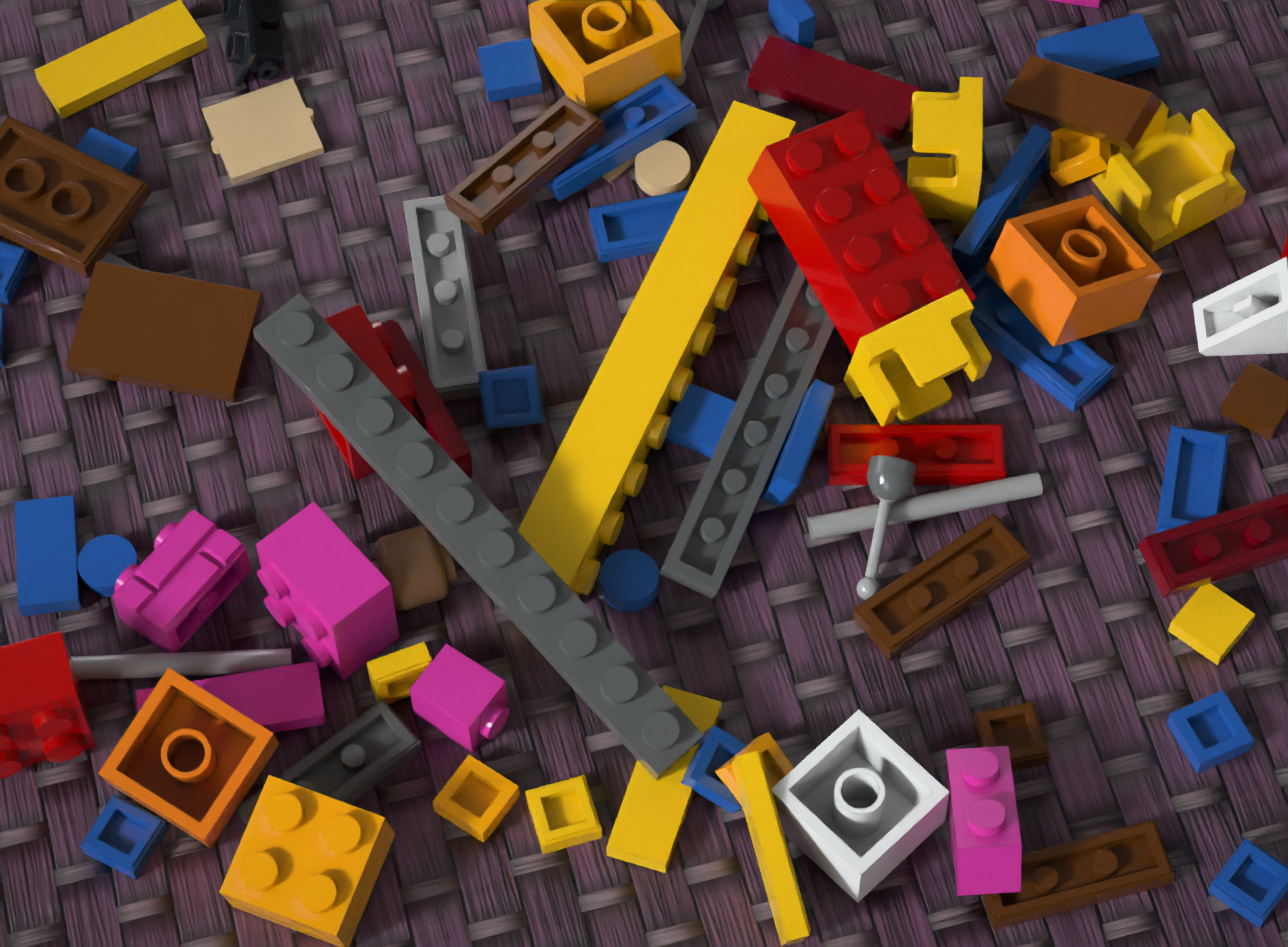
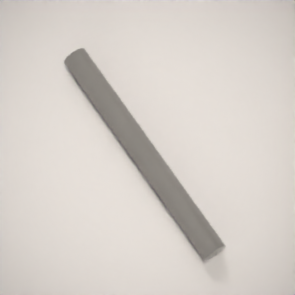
M1034 472L903 498L900 501L891 503L887 526L1039 496L1043 494L1042 481L1039 473ZM879 503L808 517V529L812 541L873 529Z
M292 648L71 656L79 680L162 677L168 667L181 676L232 675L293 665Z

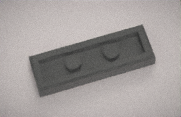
M383 699L277 778L351 804L422 751L420 740ZM262 789L236 808L238 816L246 826Z

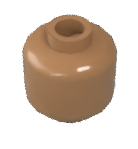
M417 526L382 536L375 542V561H371V563L391 583L396 611H406L444 599L449 591V582L457 580L451 554L426 526Z

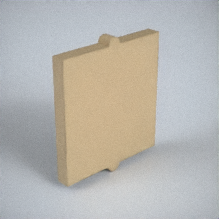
M293 78L202 108L203 116L214 139L211 142L212 151L214 154H220L233 185L324 154V147L313 125L315 119L313 109L305 107Z

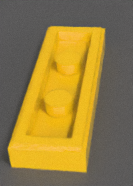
M177 0L34 71L38 83L60 117L64 119L207 49L208 45L206 36L181 0Z
M663 685V691L703 734L705 730L714 725L717 726L722 711L721 701ZM698 745L658 780H655L637 760L606 847L607 856L659 872H667L694 793L691 787L680 782Z
M757 750L738 755L731 765L781 947L802 942L809 936L811 929L762 754H758Z

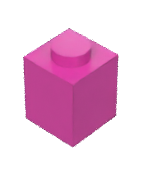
M447 643L410 688L414 715L472 753L485 737L489 740L493 739L501 731L509 717L510 709L508 708L506 681Z

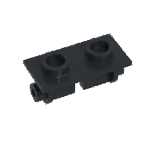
M222 0L221 14L223 19H229L230 29L226 41L225 56L228 63H233L235 86H241L247 72L258 73L259 77L264 80H273L279 77L280 71L285 66L281 32L262 30V28L278 29L280 25L278 0Z

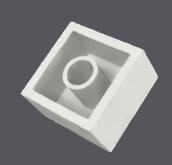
M857 710L771 789L783 833L857 903L945 822L950 793L860 710Z

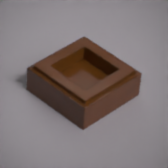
M1249 361L1222 402L1219 414L1271 441L1288 415V381Z
M1033 701L974 713L972 722L979 746H1009L1012 772L1048 764L1050 755Z

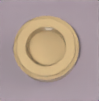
M661 140L636 155L635 179L640 189L650 196L683 191L687 187L691 175V162L687 151L679 144Z

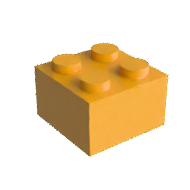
M538 0L528 5L531 39L535 53L568 97L594 115L601 113L664 74L671 80L682 76L680 31L656 0Z
M268 775L219 893L234 908L338 947H349L394 839L395 832L383 816Z

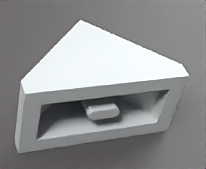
M1287 257L1192 303L1199 353L1205 356L1288 353Z

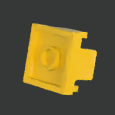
M960 77L959 90L956 93L917 91L912 95L910 132L913 133V150L920 153H945L952 155L949 158L910 157L907 165V185L927 218L951 220V235H961L977 211L982 177L983 77Z
M1162 101L1135 149L1131 150L1112 144L1107 170L1089 176L1150 253L1242 205L1244 202L1246 190L1230 171L1235 145L1204 108L1194 112L1191 123H1189L1180 112L1167 119L1169 108Z
M963 288L859 339L844 377V382L854 399L861 396L865 398L882 427L892 423L896 415L901 423L908 424L948 404L952 398V392L944 381V377L962 368L972 382L984 376L992 356L971 323L970 315L974 306Z

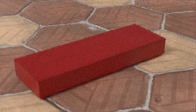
M828 424L827 427L828 485H868L867 472L870 457L890 456L914 463L917 466L913 485H974L1006 478L1003 424H888L884 427L880 424Z

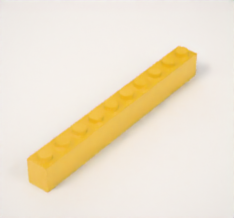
M735 100L733 101L518 529V532L578 597L580 593L589 595L600 571V562L597 561V558L604 544L612 546L617 540L624 521V513L620 511L628 495L635 498L639 494L647 474L648 466L644 462L651 448L659 450L663 445L671 421L667 414L674 401L681 403L689 384L692 382L693 370L690 367L696 355L704 357L711 346L716 325L712 322L719 309L727 311L732 303L738 280L734 277L741 264L749 266L753 260L759 242V234L756 232L762 220L766 222L771 221L747 179L765 146L796 134V121Z

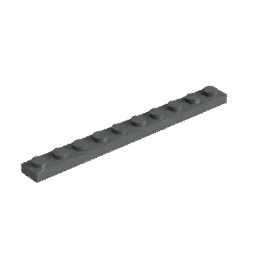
M300 292L253 329L254 338L655 780H658L702 741L704 734Z

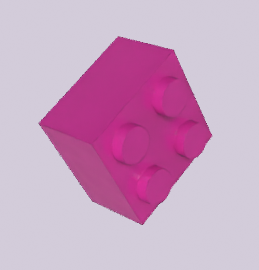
M314 501L256 544L261 569L257 571V575L268 593V596L264 598L267 609L282 627L286 628L292 624L304 637L301 639L303 648L313 661H317L320 668L324 669L327 665H330L341 679L345 680L366 664V662L400 638L391 583Z

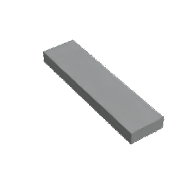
M445 195L403 201L429 378L443 402L480 397L478 372L487 371L464 222L447 209L444 200Z

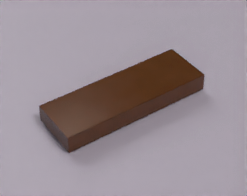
M1031 54L1002 100L1012 111L1131 150L1135 149L1162 104V101L1151 91Z
M564 95L446 194L444 200L447 209L486 236L606 134L603 120Z
M992 514L853 608V619L887 659L891 661L1030 566L1032 555L995 514Z
M1150 820L1022 853L1021 892L981 894L994 931L1173 884L1175 874L1155 820Z

